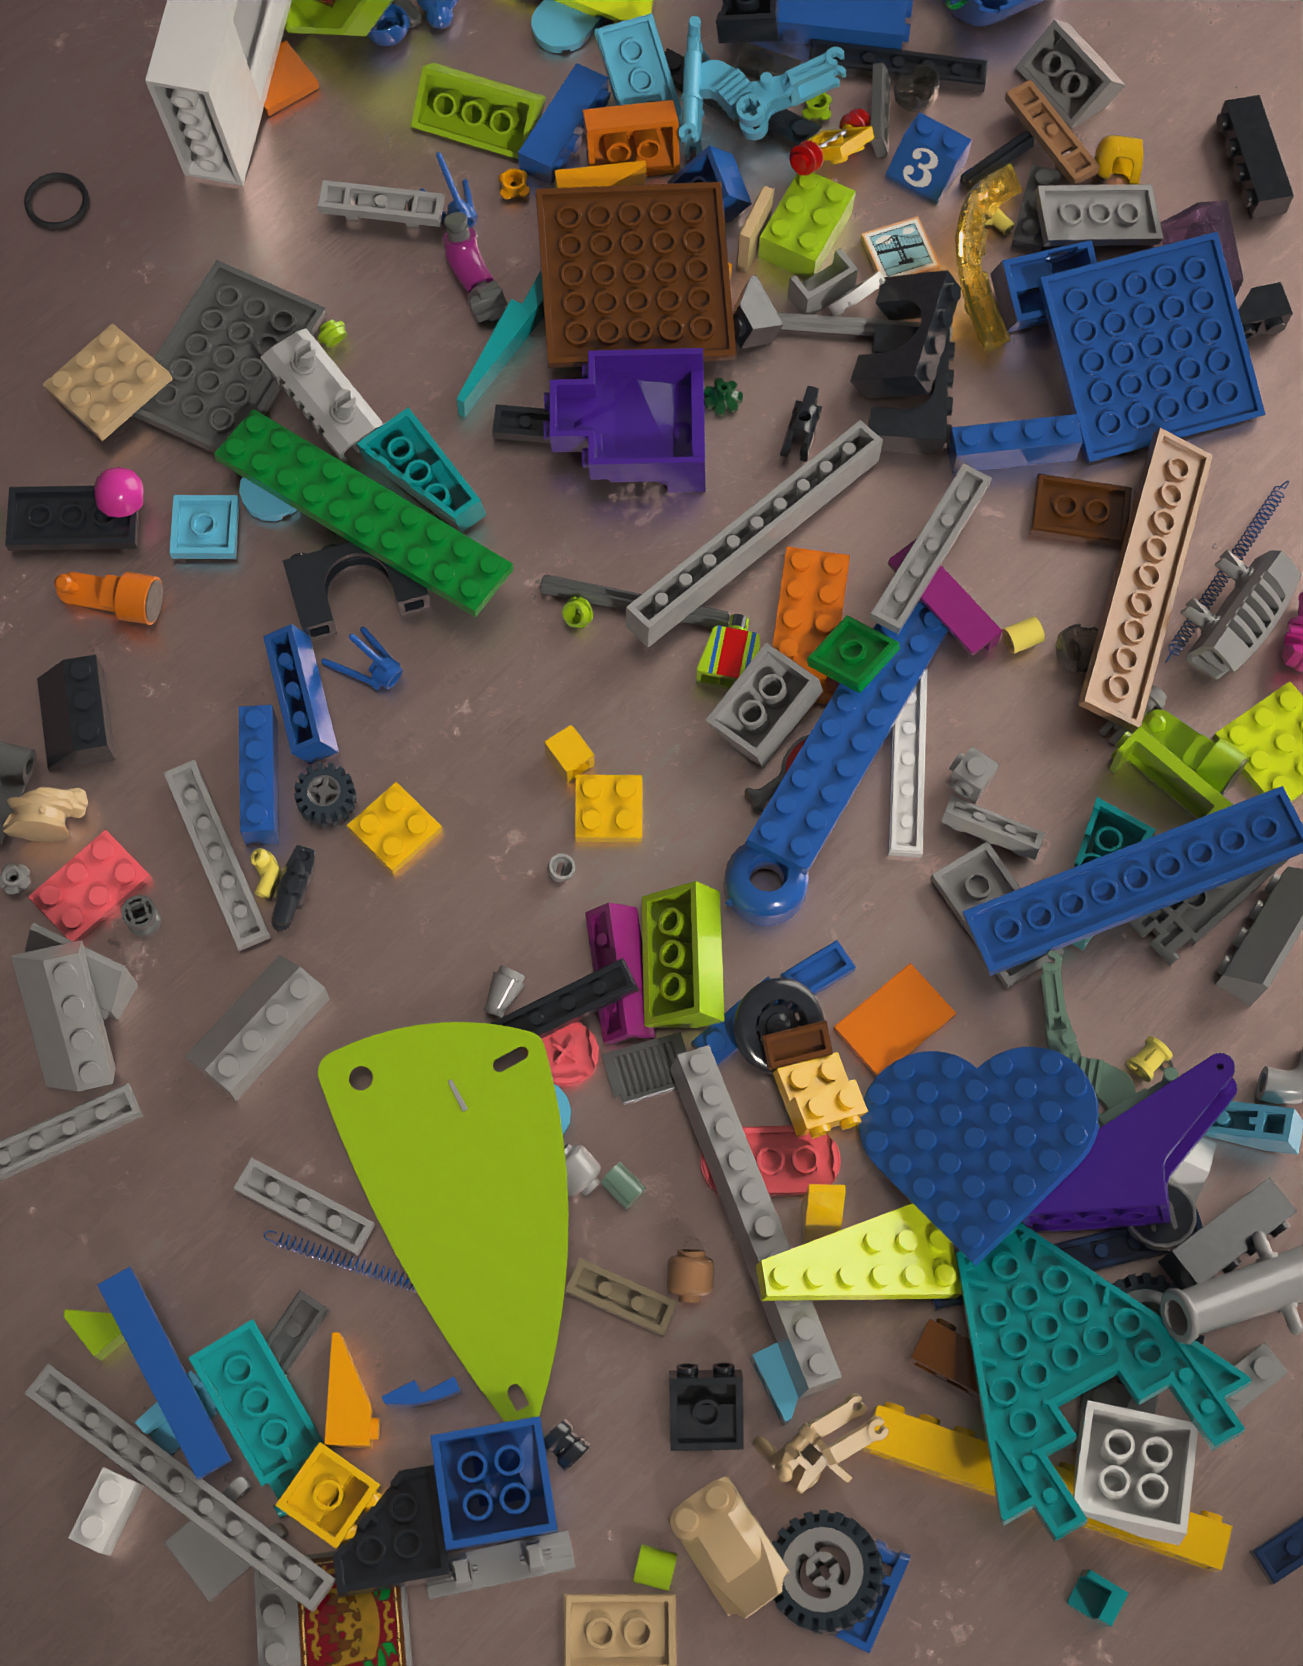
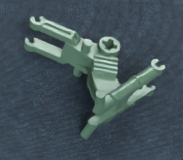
M1050 950L1048 958L1055 963L1043 962L1041 965L1043 974L1040 976L1046 1018L1045 1038L1047 1048L1070 1058L1084 1071L1095 1090L1099 1105L1105 1109V1112L1099 1113L1098 1125L1101 1128L1178 1078V1071L1174 1067H1167L1164 1070L1162 1081L1147 1090L1144 1088L1136 1093L1134 1083L1127 1073L1104 1062V1060L1081 1056L1076 1041V1034L1073 1032L1065 1008L1061 976L1062 958L1059 953Z

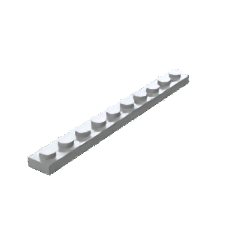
M47 1364L24 1393L311 1612L316 1610L336 1582V1579L206 1481L203 1479L198 1480L190 1469L50 1364Z

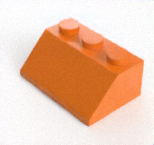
M673 100L583 110L588 166L645 160L646 177L673 174L680 171L679 124Z

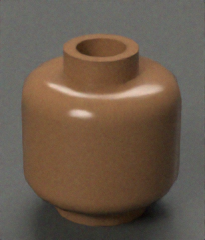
M697 1249L677 1250V1255L670 1257L668 1260L667 1289L673 1294L679 1295L680 1302L687 1303L700 1302L701 1296L712 1292L714 1261L706 1256V1251Z

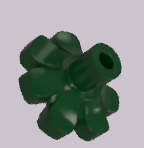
M716 378L714 380V387L706 386L704 388V396L706 397L704 405L707 409L715 407V415L723 417L726 409L730 413H735L738 410V403L743 401V393L736 391L737 383L731 380L727 383L722 378Z

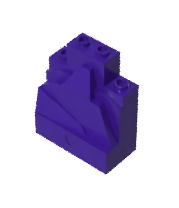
M703 348L588 351V363L582 364L583 379L550 380V392H544L545 412H550V420L544 421V439L550 440L552 452L582 451L583 468H589L590 480L609 479L610 482L656 481L667 485L668 493L706 492Z

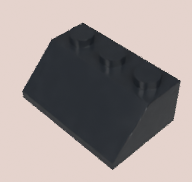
M97 655L60 661L37 678L48 770L53 771L115 760L105 674Z

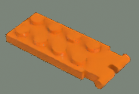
M787 546L772 647L819 679L823 692L814 703L828 704L832 696V692L826 691L828 676L809 667L807 658L842 621L850 555Z

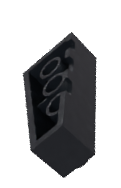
M723 0L721 11L718 12L716 18L719 44L779 41V0Z

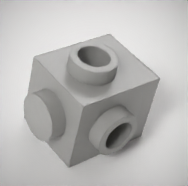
M971 746L966 755L959 753L952 762L949 769L953 773L948 786L953 788L959 795L968 798L976 804L994 779L1000 764Z

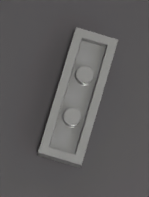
M951 796L941 820L942 823L949 825L956 831L967 832L979 837L984 842L988 841L989 844H996L1009 849L1018 856L1029 857L1034 860L1045 835V832L954 796Z

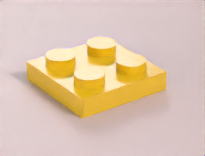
M576 774L575 842H642V775Z
M397 782L390 786L347 825L348 830L393 875L443 831L442 826Z

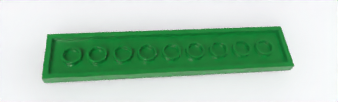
M255 409L246 416L214 453L217 462L475 618L514 570L513 563Z

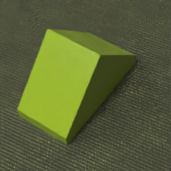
M64 1309L63 1317L91 1354L97 1359L103 1360L126 1341L112 1313Z

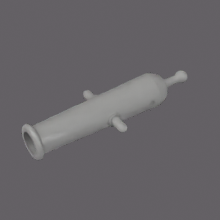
M1258 1230L1252 1234V1241L1259 1256L1256 1259L1257 1262L1184 1290L1167 1289L1161 1296L1160 1311L1163 1323L1169 1334L1179 1343L1192 1344L1201 1334L1277 1311L1278 1313L1282 1312L1289 1331L1293 1335H1300L1303 1332V1324L1296 1307L1303 1303V1244L1279 1254L1277 1252L1273 1253L1265 1233Z

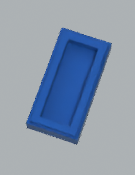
M836 940L780 974V978L798 981L816 995L854 972L856 966L839 941Z

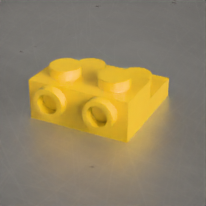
M838 1052L777 1068L773 1072L797 1138L808 1134L811 1135L812 1139L818 1138L831 1132L830 1128L839 1125L842 1130L852 1128L860 1124V1117L868 1112L856 1080H848Z
M319 1442L276 1506L331 1546L338 1549L341 1543L346 1544L349 1539H353L357 1533L356 1529L358 1526L355 1523L363 1511L368 1512L372 1506H375L383 1495L377 1492L381 1484Z

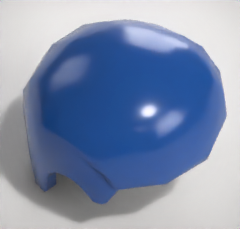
M390 4L368 33L369 39L379 46L392 47L402 41L410 27V20L405 10L396 4Z

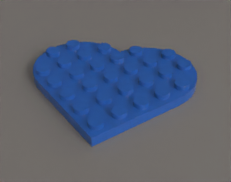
M1041 1047L1014 1048L991 1057L978 1068L954 1054L926 1051L905 1056L880 1072L865 1093L863 1100L868 1112L860 1117L861 1123L859 1124L863 1147L875 1166L977 1266L1088 1155L1098 1134L1099 1103L1095 1090L1084 1071L1070 1058L1054 1050Z

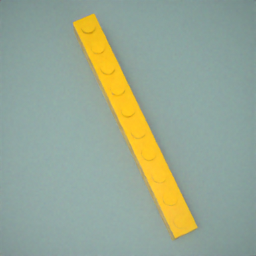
M885 1402L884 1406L877 1405L874 1408L871 1417L880 1416L884 1420L883 1425L889 1430V1433L884 1439L874 1441L861 1451L996 1497L987 1442L974 1438L976 1432L956 1425L953 1430L939 1426L941 1420L930 1415L920 1413L919 1417L916 1418L904 1414L906 1408L891 1402ZM877 1425L874 1428V1431L879 1430L880 1426L882 1425ZM1059 1462V1466L1053 1465L1073 1496L1075 1465L1066 1462ZM1201 1510L1199 1515L1189 1511L1187 1534L1180 1545L1142 1538L1087 1517V1523L1082 1526L1212 1572L1221 1571L1223 1568L1233 1528L1231 1525L1222 1523L1223 1516Z

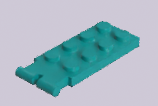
M251 1319L188 1359L260 1485L264 1486L269 1483L279 1501L318 1443L321 1442L324 1445L325 1443L254 1320ZM276 1504L273 1505L280 1519L287 1515Z

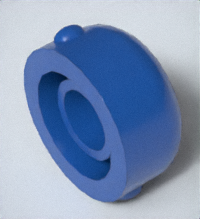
M745 842L731 855L726 865L723 882L726 898L725 904L742 920L753 925L775 926L784 923L801 909L807 894L809 874L807 873L805 876L752 849ZM771 869L781 877L782 885L774 891H761L754 887L750 877L757 870Z

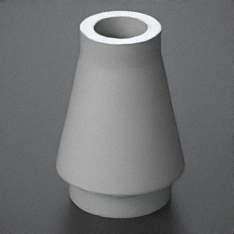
M500 965L498 971L493 972L487 1002L483 1011L498 1018L503 1017L506 1010L525 986L522 984L525 976Z

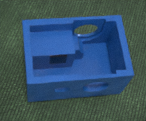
M1092 240L1002 260L990 275L1005 333L1048 324L1037 280L1043 276L1097 263ZM1059 252H1063V253L1058 254V255H1055V256H1050V255H1053V254H1056V253H1059Z

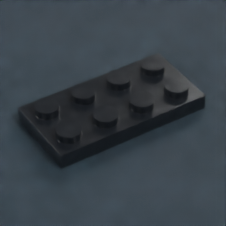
M95 485L9 487L5 546L8 551L138 548L139 510L132 515L120 518L107 516L96 505Z

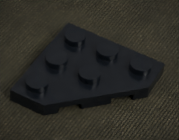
M434 1465L400 1470L392 1479L390 1487L377 1504L372 1506L359 1522L356 1529L357 1533L353 1539H349L345 1545L342 1544L333 1558L337 1595L339 1598L451 1578Z

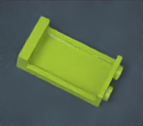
M1141 726L1133 734L1127 731L1115 744L1116 749L1110 756L1113 761L1109 770L1115 773L1125 762H1129L1195 819L1233 805Z

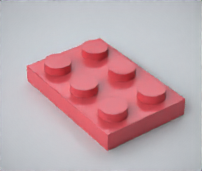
M105 829L31 893L28 898L67 939L76 942L85 939L118 910L127 899L134 896L150 882L152 878Z

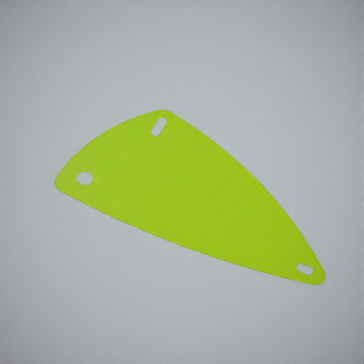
M439 1022L408 1026L375 1034L329 1053L319 1064L318 1078L335 1125L371 1207L421 1300L458 1358L504 1422L538 1417L546 1394L556 1351L563 1308L568 1253V1186L564 1139L553 1076L542 1039L533 1032L502 1025L474 1022ZM518 1047H525L528 1050V1056L523 1061L502 1072L494 1070L493 1062ZM359 1066L369 1068L373 1074V1081L365 1090H356L349 1082L351 1071ZM451 1079L468 1108L464 1112L448 1082ZM513 1384L521 1387L529 1403L528 1406L517 1412L508 1395V1388Z

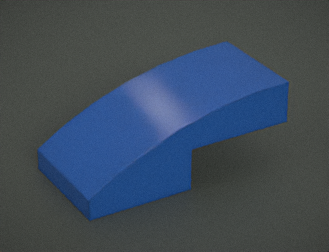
M452 1377L422 1393L417 1382L413 1380L381 1397L387 1407L417 1408L450 1400L461 1395L462 1392L455 1377Z

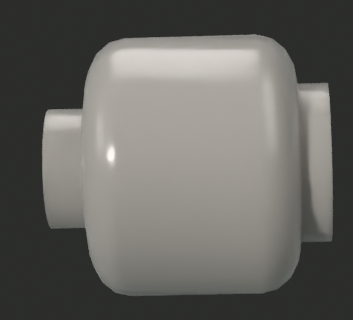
M568 1143L564 1146L568 1196H575L580 1192L586 1196L600 1183L596 1177L600 1173L601 1165L583 1145L571 1146Z

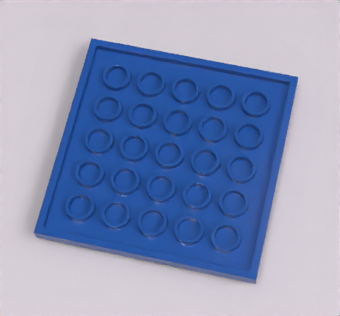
M1218 231L1043 276L1037 280L1072 414H1077L1083 441L1081 448L1086 464L1150 447L1153 433L1159 428L1179 438H1184L1266 415Z

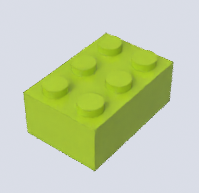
M814 172L808 176L796 174L760 236L758 258L805 279L817 274L852 214L856 191Z

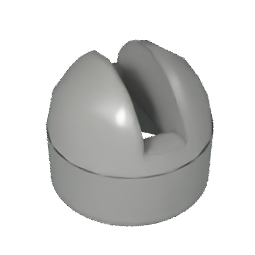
M563 853L553 856L547 865V872L550 878L556 882L569 880L576 869L572 857ZM558 862L564 863L561 876L556 874Z

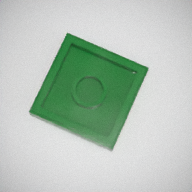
M846 615L807 658V663L809 667L860 694L900 650L898 641Z

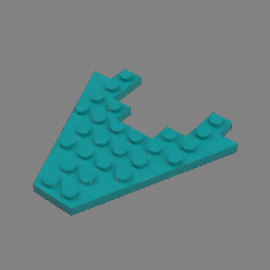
M1019 1223L977 1266L961 1251L956 1253V1263L999 1519L1003 1526L1034 1510L1052 1540L1056 1542L1087 1523V1517L1050 1462L1048 1456L1075 1442L1077 1438L1076 1433L1058 1407L1115 1375L1122 1381L1137 1405L1144 1403L1169 1388L1212 1451L1244 1433L1246 1428L1229 1406L1226 1399L1250 1386L1252 1380L1247 1374L1196 1340L1192 1344L1179 1343L1169 1334L1162 1317L1024 1224Z

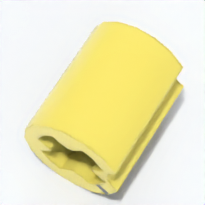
M1035 616L1002 629L1004 644L1010 653L1013 652V654L1042 643L1045 640L1043 627Z

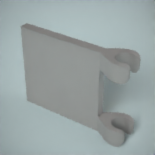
M240 1476L231 1482L222 1494L235 1503L252 1489V1484L246 1477ZM191 1520L164 1542L209 1602L251 1567ZM275 1523L268 1528L282 1539L288 1535V1530L282 1523Z

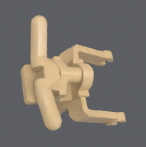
M853 1393L847 1396L845 1401L812 1421L804 1422L797 1430L798 1433L791 1442H787L779 1451L763 1436L755 1437L753 1446L775 1469L780 1481H789L796 1491L803 1494L807 1488L817 1483L822 1470L826 1466L845 1482L849 1483L853 1477L840 1462L874 1441L884 1439L888 1435L889 1430L883 1425L884 1420L880 1416H873L866 1423L829 1445L824 1443L822 1439L824 1436L866 1412L867 1407L860 1403L862 1397L857 1393ZM858 1402V1406L853 1408L854 1403ZM877 1425H882L880 1426L879 1430L874 1431V1428Z

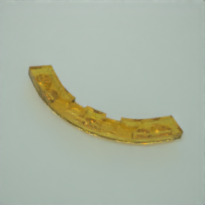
M1011 163L986 175L971 188L961 207L955 235L956 263L962 295L965 301L964 308L971 318L977 332V338L982 344L985 353L994 351L1011 341L994 301L988 274L982 271L981 256L986 255L987 231L984 227L987 220L992 219L1002 203L1023 192Z

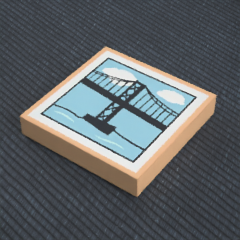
M918 216L861 233L860 240L875 273L880 271L883 277L940 271L941 265Z

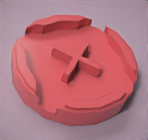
M576 1021L542 1038L555 1085L560 1088H572L583 1084L593 1075L598 1065L599 1046L595 1035L580 1022Z

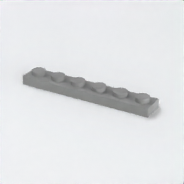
M966 464L962 465L871 612L870 620L897 634L900 633L988 489L992 480L991 477Z
M195 760L163 772L238 950L242 951L270 939V934Z

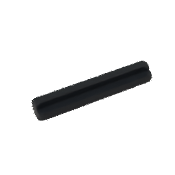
M1023 131L962 173L960 176L961 185L966 190L973 189L1032 148L1035 138L1029 131Z

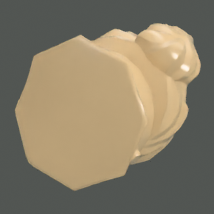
M40 787L20 797H10L7 799V804L13 810V813L5 821L3 832L8 836L24 838L30 841L56 842L71 836L65 826L66 819L68 817L81 818L85 815L88 805L87 795L79 787H73L69 790Z

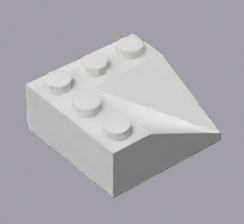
M1087 1400L1081 1413L1073 1497L1085 1516L1142 1538L1180 1545L1187 1534L1198 1430L1189 1421Z

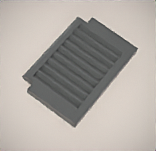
M681 1032L601 1054L614 1098L621 1096L623 1105L678 1090L670 1068L678 1054L687 1052Z

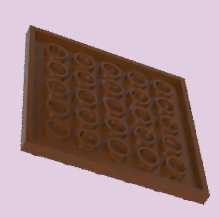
M721 182L536 189L548 368L582 367L583 363H588V351L703 348V362L736 359Z

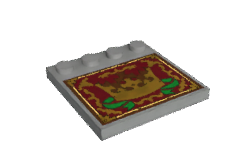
M337 1551L304 1555L335 1578L333 1556ZM254 1569L258 1666H413L406 1586L339 1598L335 1582L316 1610L311 1612Z

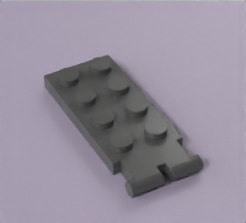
M1289 859L1144 915L1128 923L1142 938H1145L1152 931L1156 938L1149 945L1171 966L1180 958L1176 952L1184 944L1189 942L1194 946Z

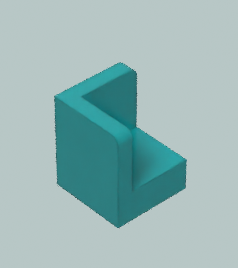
M1085 1569L1081 1571L1066 1603L1101 1626L1112 1627L1129 1593L1094 1571Z

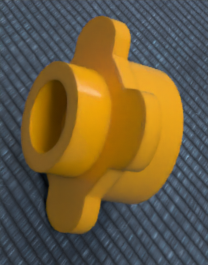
M516 168L508 169L498 176V181L502 185L500 196L503 199L518 196L522 198L527 197L530 194V188L526 185L528 174Z

